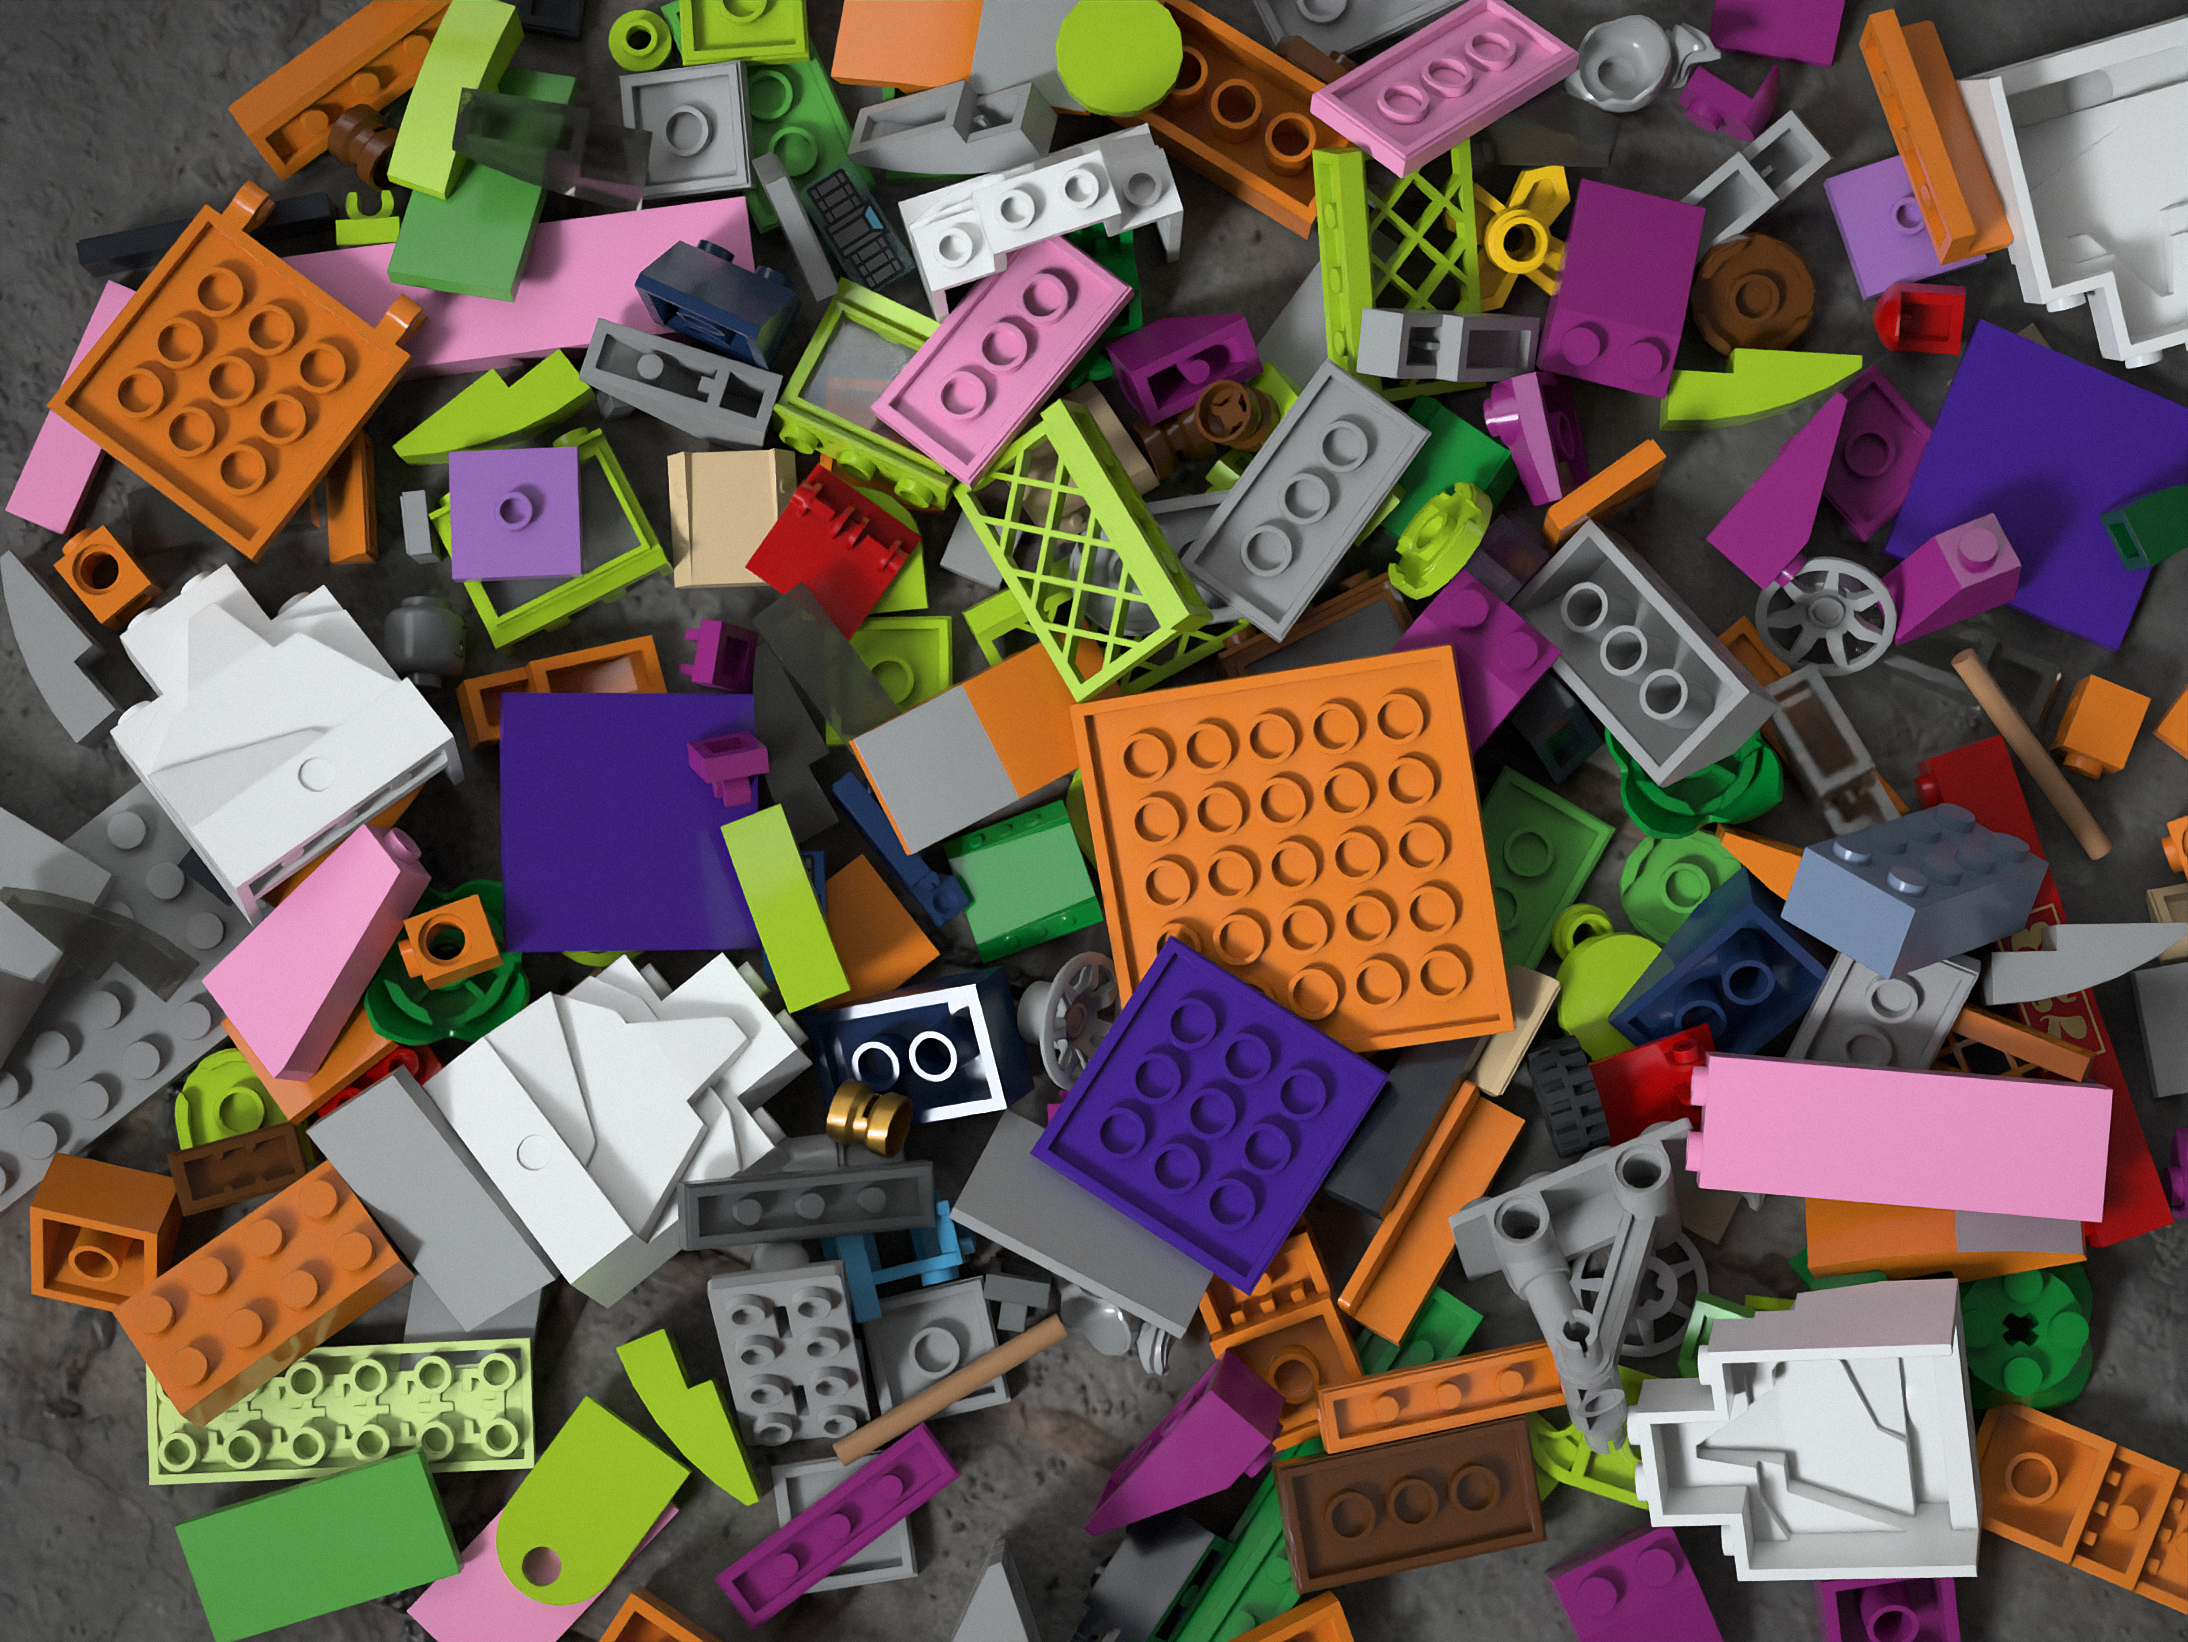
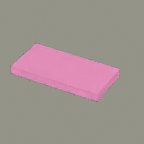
M1469 0L1312 94L1310 112L1403 179L1577 71L1580 53L1503 0Z
M1063 235L1006 253L1008 270L978 279L871 407L875 416L971 490H973L1134 296L1131 286Z
M670 1501L612 1582L681 1510L675 1502ZM502 1510L460 1554L464 1563L461 1573L436 1580L407 1612L438 1642H556L609 1585L586 1601L564 1606L537 1602L521 1593L505 1575L497 1555L496 1532ZM537 1547L532 1549L526 1558V1571L534 1581L547 1584L558 1578L561 1571V1562L553 1550L547 1547Z

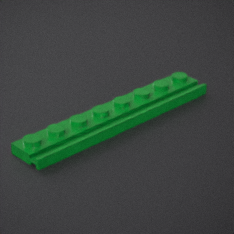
M1436 1285L1401 1347L1364 1328L1356 1340L1355 1345L1367 1376L1463 1356L1483 1326L1486 1318ZM1321 1436L1285 1449L1278 1461L1325 1452ZM1273 1470L1270 1471L1226 1538L1236 1545L1173 1642H1227L1299 1606L1307 1594H1297L1292 1587Z

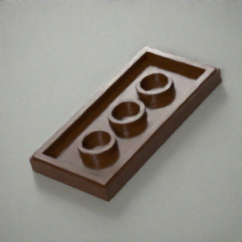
M1525 1413L1332 1454L1321 1452L1271 1463L1292 1587L1297 1594L1547 1541L1527 1415Z

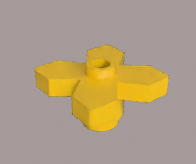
M1551 163L1522 170L1505 206L1480 185L1473 182L1476 238L1479 245L1477 253L1481 312L1502 308L1519 274H1523L1545 293L1552 295L1565 242L1551 236L1549 227L1570 202L1564 167L1557 163ZM1454 195L1449 200L1453 205H1455ZM1442 210L1443 227L1457 234L1456 221ZM1515 226L1520 232V242L1514 249L1505 250L1504 237L1507 231ZM1455 280L1456 289H1457V293H1458V298H1459V302H1460V301H1461L1460 284Z

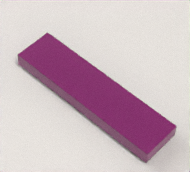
M923 1421L718 1574L714 1579L750 1629L754 1631L960 1477L962 1472L925 1421Z

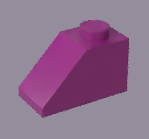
M1241 313L1161 318L1106 345L1125 399L1150 426L1194 406L1200 393L1209 384L1217 380H1233L1241 383L1264 371L1247 321Z
M1994 513L1933 536L1881 579L1888 587L1897 611L1896 630L1893 636L1897 646L2015 600L2022 565ZM1878 601L1875 604L1885 622L1883 608Z

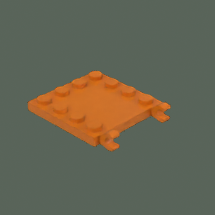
M248 180L236 193L222 215L209 205H204L46 406L242 554L257 563L414 362L411 355L400 347L417 334L428 317L423 313L424 309L402 293L391 305L376 328H373L250 237L248 234L267 219L276 204L269 199L270 195Z

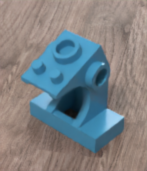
M939 1189L934 1190L935 1226L907 1229L914 1262L882 1269L873 1233L820 1238L825 1261L845 1260L852 1324L882 1317L875 1289L877 1284L920 1274L922 1286L960 1277L957 1265L970 1261L969 1254L976 1252L975 1247L978 1246L975 1231L949 1218L956 1204V1198L942 1201Z

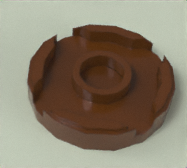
M1761 232L1732 235L1712 246L1695 266L1688 298L1689 315L1702 338L1723 355L1729 356L1735 348L1783 351L1792 346L1809 326L1814 311L1812 306L1814 303V293L1816 294L1815 278L1805 258L1782 238Z

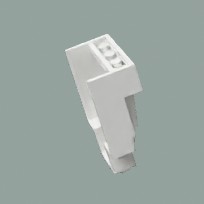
M2188 14L1955 80L2014 237L2011 245L2008 247L2011 263L2016 265L2024 302L2046 304L2048 312H2056L2086 303L2084 292H2087L2102 358L2125 361L2126 368H2136L2164 359L2162 349L2185 343L2186 350L2188 351Z
M1147 123L1049 153L1048 157L1005 171L991 172L898 202L901 220L934 320L937 323H942L949 315L945 290L1008 270L1006 257L1008 252L1100 222L1104 223L1108 237L1153 223L1166 262L1170 263L1179 260L1184 209L1164 149H1159L1158 145H1154Z
M225 564L215 572L205 571L193 577L182 588L181 595L162 608L152 607L137 615L129 624L128 631L119 636L130 660L159 698L151 703L143 701L129 708L120 717L118 726L110 730V733L122 756L253 928L264 920L256 903L257 899L356 831L363 823L369 822L441 770H443L454 786L465 779L453 734L410 679L407 677L401 681L346 609L343 610L325 585H322L311 594L309 592H302L293 596L280 608L278 616L270 620L229 566Z
M721 953L673 991L651 963L640 969L624 954L597 977L589 976L565 996L553 994L551 991L480 1038L423 1084L422 1087L570 1285L608 1309L681 1250L679 1246L677 1182L776 1173L790 1161L777 1144L786 1137L785 1133L761 1105L813 1063L800 1047L809 1039L786 1009H783L775 1016L762 999L771 992L770 988L747 961L737 968Z
M1958 1278L1878 1281L1875 1283L1797 1293L1796 1300L1789 1310L1756 1311L1753 1318L1714 1319L1709 1345H1700L1698 1349L1699 1378L1644 1379L1638 1404L1628 1406L1627 1430L1629 1442L1631 1445H1640L1642 1462L1636 1463V1493L1638 1501H1648L1652 1527L1721 1525L1723 1553L1725 1556H1735L1738 1581L1977 1577L1983 1500Z

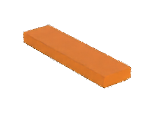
M1546 1339L1313 1387L1323 1449L1328 1454L1566 1404L1555 1360Z

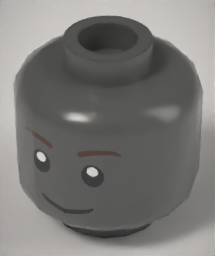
M426 596L405 598L401 601V607L390 611L386 615L382 656L401 681L408 677L420 694L439 693L442 690V683L453 681L463 674L466 652V620L459 613L452 610V603L447 600Z

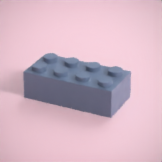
M1942 803L1938 806L1807 846L1780 917L1882 977L1891 980L2022 932L2049 863L2030 853L2029 845L2023 840L2005 833H1994L1976 823L1974 814L1958 805Z

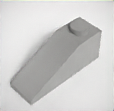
M599 317L579 374L580 381L697 438L738 451L763 449L773 417V407L778 402L783 379L782 375Z

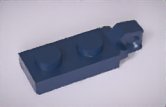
M850 771L833 784L830 796L832 801L907 894L910 893L938 929L964 910L970 902L955 876L937 874L935 871H931L925 864V861L931 857L927 848L907 856L868 778L859 782Z

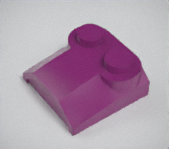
M1532 372L1511 377L1493 385L1491 398L1485 399L1483 405L1487 428L1493 437L1500 436L1504 444L1510 448L1519 476L1534 507L1552 506L1591 479L1569 376L1552 372Z

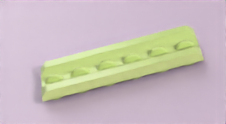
M532 1337L316 1347L201 1429L179 1414L146 1364L149 1485L319 1478L423 1446L432 1473L533 1468L536 1465ZM520 1348L521 1359H516L507 1352H496L484 1357L480 1363L454 1366L449 1358L443 1355H432L421 1359L416 1364L414 1370L398 1371L402 1353Z

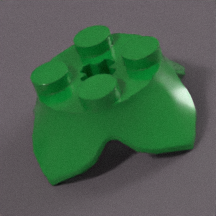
M1742 664L1747 669V671L1754 677V675L1751 673L1748 667L1745 664ZM1605 726V739L1608 750L1618 764L1621 773L1620 795L1623 807L1635 826L1647 836L1659 839H1681L1693 835L1703 825L1708 823L1738 824L1748 822L1771 810L1782 800L1784 788L1783 768L1776 752L1762 740L1760 728L1735 753L1663 788L1657 785Z
M484 879L465 882L450 893H440L428 886L425 888L408 918L478 894L485 907L504 965L431 991L424 982L422 975L412 979L409 976L398 945L399 941L409 938L405 925H403L365 989L364 1005L369 1022L376 1034L387 1040L410 1046L428 1045L445 1038H458L475 1043L527 1007L530 998L529 980L522 968L523 952L503 953L502 882ZM457 930L440 932L431 944L432 956L436 958L443 953L446 957L452 958L458 952L461 953L465 945L464 934Z
M2080 1262L1958 1283L1972 1409H1991L2006 1403L2018 1402L2035 1410L2048 1411L2068 1405L2079 1397L2089 1377L2093 1356L2088 1326L2093 1309L2092 1290L2086 1272ZM1951 1271L1930 1274V1279L1955 1278ZM2008 1314L2013 1317L2022 1318L2025 1316L2029 1325L2025 1329L2028 1331V1335L2023 1342L2011 1340L2006 1343L2002 1335L2009 1330L2002 1324Z

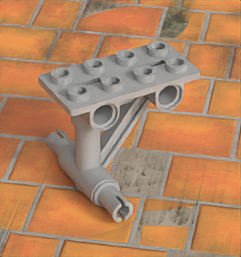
M1687 1117L1675 1122L1662 1121L1655 1123L1642 1131L1639 1137L1616 1147L1603 1146L1586 1153L1579 1162L1554 1173L1548 1171L1536 1173L1525 1179L1518 1188L1497 1197L1474 1199L1465 1204L1458 1213L1448 1218L1468 1280L1475 1281L1502 1269L1509 1286L1522 1300L1529 1302L1553 1354L1571 1421L1579 1431L1584 1433L1585 1441L1589 1448L1599 1454H1610L1608 1441H1613L1616 1451L1625 1443L1626 1430L1624 1421L1626 1420L1628 1406L1617 1364L1651 1250L1655 1251L1666 1248L1679 1237L1683 1221L1677 1195L1698 1187L1696 1182L1697 1171L1685 1170L1688 1131L1695 1132L1690 1119ZM1614 1243L1595 1307L1591 1314L1582 1310L1570 1284L1572 1271L1568 1262Z
M827 1134L793 1138L784 1137L777 1144L790 1161L776 1173L906 1161L904 1144L894 1158L887 1159L869 1152L865 1144L856 1142L848 1146L829 1139ZM802 1240L756 1244L757 1249L751 1256V1270L712 1275V1279L707 1283L711 1310L744 1443L748 1446L761 1444L776 1446L794 1440L819 1437H846L870 1423L871 1413L868 1404L862 1342L860 1338L855 1339L852 1326L850 1292L845 1260L809 1263V1255L802 1248Z

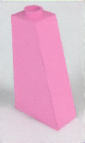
M363 823L202 980L203 984L273 1078L307 1082L317 1072L404 925L403 920L408 919L430 882L431 876L417 860L421 856L419 847L399 828L387 829Z

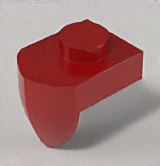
M1897 282L1889 286L1878 299L1873 309L1875 330L1883 346L1891 353L1907 351L1959 355L1966 287Z

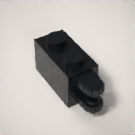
M1181 1506L1128 1524L1126 1526V1534L1128 1535L1115 1555L1106 1558L1097 1567L1091 1578V1591L1083 1602L1090 1607V1610L1078 1626L1070 1642H1102L1112 1625L1121 1630L1114 1642H1173L1236 1545Z

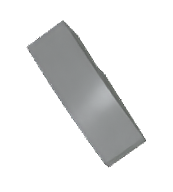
M965 79L861 108L847 156L853 164L903 172L977 174L1005 171L1048 157L1058 115L1033 82L978 96Z
M1790 110L1742 152L1738 151L1680 201L1706 208L1695 266L1712 246L1732 235L1747 233L1835 160L1834 156L1796 111Z
M1363 308L1356 372L1394 379H1442L1454 382L1504 381L1511 377L1532 373L1535 369L1540 318L1461 311Z
M8 550L0 557L4 597L14 635L28 670L49 708L74 741L79 745L92 749L110 734V730L118 726L120 717L126 712L89 670L107 651L28 561Z
M2187 922L2063 924L2041 928L2042 951L1990 952L1978 955V960L1981 961L1979 974L1980 1007L2038 1001L2078 992L2117 978L2152 960L2186 937Z

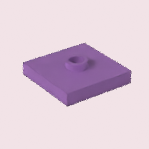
M1900 155L1827 178L1823 183L1863 301L1881 296L1894 283H1922L1983 263L1987 259L1986 254L1940 265Z
M577 446L448 452L452 579L455 582L584 577L580 450Z

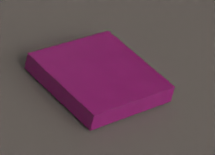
M1874 364L1841 392L1848 401L1820 498L1861 543L1869 539L1899 511L1922 450L1932 432L1929 424ZM1804 426L1777 450L1779 454L1804 428Z

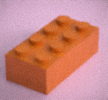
M1157 0L1169 10L1181 32L1183 61L1176 86L1160 105L1137 117L1121 118V116L1106 114L1105 116L1126 129L1147 123L1154 145H1158L1159 149L1163 148L1164 152L1308 240L1318 225L1312 149L1333 146L1343 148L1357 146L1310 112L1312 94L1327 85L1189 0Z
M327 1159L111 1311L179 1414L201 1429L416 1276L375 1217Z

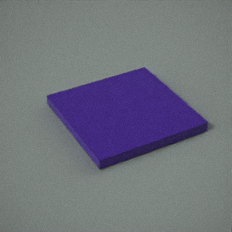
M1980 319L1975 323L1932 426L1929 440L1925 443L1908 484L1910 485L1899 511L1896 513L1880 553L1903 562L1933 536L1994 513L2022 565L2015 600L2002 604V606L2107 651H2118L2152 567L2126 571L2098 514L2118 503L2143 493L2186 485L2188 481V408Z
M513 692L499 694L503 953L761 949L759 933L721 830L722 825L758 812V774L748 776L751 789V803L726 808L723 797H715L712 783L707 784L690 767L687 742L749 731L757 738L756 694Z
M1170 935L1030 1154L1250 1296L1390 1075Z

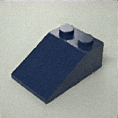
M702 239L697 247L679 240L639 273L634 286L655 323L746 364L769 372L772 371L802 306L798 293L791 290L793 285L791 279L764 266H758L756 272L752 273L732 264L735 258L734 254L721 246Z
M1744 866L1697 905L1608 1016L1609 1023L1636 1047L1708 1023L1716 1052L1753 1055L1810 1008L1835 959L1834 949L1781 918L1780 916L1786 901L1771 891Z
M1005 966L949 975L810 1011L803 1015L828 1114L836 1092L842 1083L849 1078L867 1083L872 1087L874 1093L882 1096L889 1092H894L909 1097L913 1103L911 1125L1007 1109L1035 1089L1024 1041L1018 1030L1017 1014Z

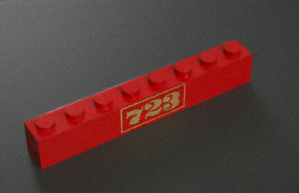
M2002 734L1928 758L1917 764L1920 776L1914 778V786L1923 810L1942 803L1963 807L1974 814L1975 822L1994 833H2005L2023 840L2029 845L2030 853L2046 861ZM2049 866L2023 931L1981 946L1983 954L1990 952L2042 951L2041 928L2069 924ZM2092 987L2038 1001L2002 1005L2005 1017L2097 1053L2087 1078H2096V1084H2104L2113 1089L2102 1223L2084 1221L2086 1246L2103 1248L2174 1224L2175 1221ZM2021 1059L2022 1065L2029 1063ZM2040 1066L2025 1072L2027 1078H2067Z

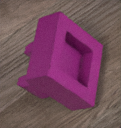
M702 619L700 629H690L685 632L684 637L685 640L698 643L694 665L680 664L679 672L684 676L691 677V682L727 693L749 694L759 633L724 621Z
M749 731L687 742L690 767L707 784L712 783L715 797H723L726 808L751 803V789L748 776L770 772L767 747Z

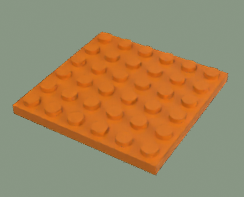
M1454 642L1089 700L1084 703L1075 702L1069 705L1122 1010L1168 938L1172 935L1355 1053L1516 1030L1517 1020Z

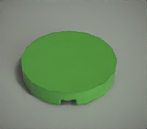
M1700 828L1693 835L1681 839H1659L1648 836L1642 839L1628 855L1618 881L1620 907L1631 928L1637 934L1663 949L1697 905L1742 868L1740 865L1742 863L1721 845L1715 835L1716 833Z

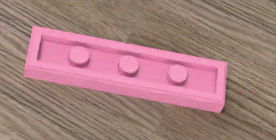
M108 280L61 386L136 291ZM50 410L5 510L68 538L106 455V451Z

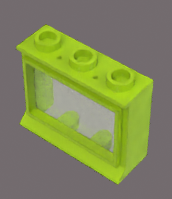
M841 277L838 283L839 288L836 289L838 293L834 294L780 400L773 407L774 431L780 433L779 437L785 444L799 452L813 454L817 450L836 459L838 467L854 478L870 481L874 477L895 487L894 492L901 499L914 506L928 508L931 504L945 511L953 496L951 489L959 484L960 481L875 416L871 409L873 404L941 323H937V321Z
M581 427L562 435L552 443L553 447L577 446L580 450L584 577L463 582L490 634L495 649L505 658L517 652L513 644L542 629L550 633L563 628L571 622L570 615L600 600L608 604L622 598L628 593L625 587L657 571L663 577L674 573V569L601 428L589 433L586 427ZM449 492L439 500L442 508L428 515L433 521L452 559Z

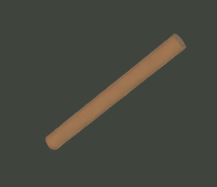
M1972 648L1957 654L1951 661L1952 666L2092 860H2096L2110 852L2113 844Z
M1056 1313L832 1444L837 1456L845 1467L1059 1342L1069 1336L1058 1315Z

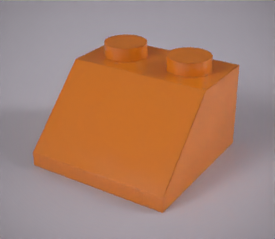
M56 1152L30 1205L31 1294L112 1312L111 1310L170 1270L181 1225V1207L173 1177Z

